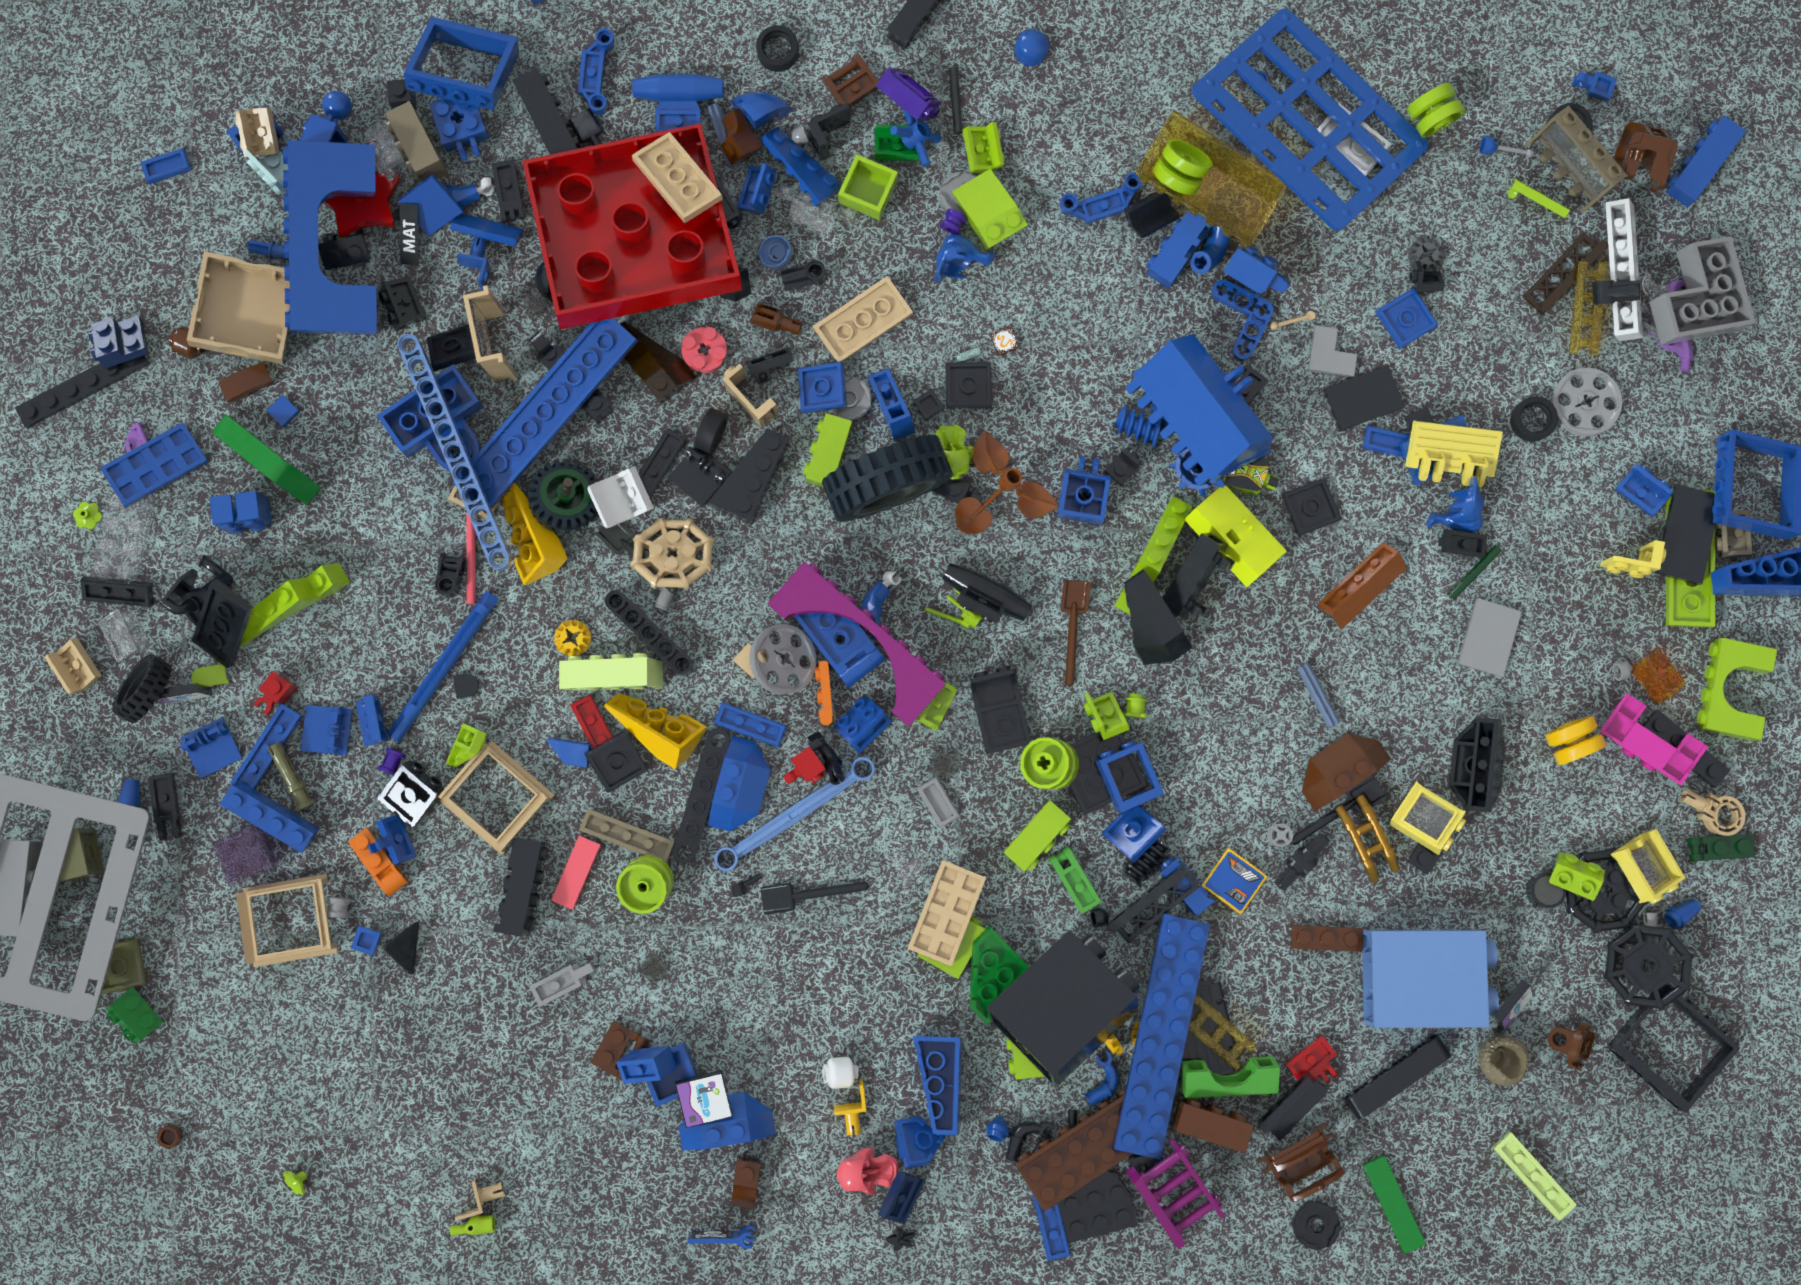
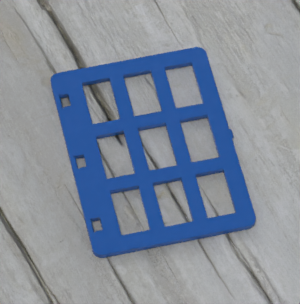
M1288 9L1278 11L1197 81L1192 88V95L1335 231L1343 230L1409 168L1429 146L1428 141L1422 138L1411 124ZM1286 29L1318 60L1308 71L1304 72L1271 41L1282 30ZM1258 51H1262L1294 82L1281 95L1246 63ZM1328 71L1363 102L1350 115L1315 83ZM1234 72L1269 104L1256 117L1221 85ZM1304 92L1338 124L1326 137L1291 105ZM1216 102L1224 110L1223 113L1219 112L1212 104ZM1372 113L1379 117L1407 144L1395 158L1360 125ZM1281 115L1314 147L1301 160L1266 128L1277 116ZM1348 135L1383 167L1371 180L1336 148ZM1267 151L1275 160L1272 162L1263 152ZM1324 157L1359 190L1347 203H1344L1311 171ZM1316 199L1326 207L1324 211L1314 202Z

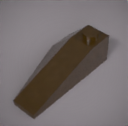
M625 321L620 323L638 340L624 359L660 405L697 378L683 359Z

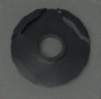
M1310 1201L1301 1205L1295 1212L1292 1221L1293 1233L1297 1240L1306 1248L1313 1250H1322L1333 1245L1341 1229L1335 1210L1328 1204L1320 1201ZM1314 1219H1320L1323 1223V1227L1319 1232H1313L1310 1229V1223Z

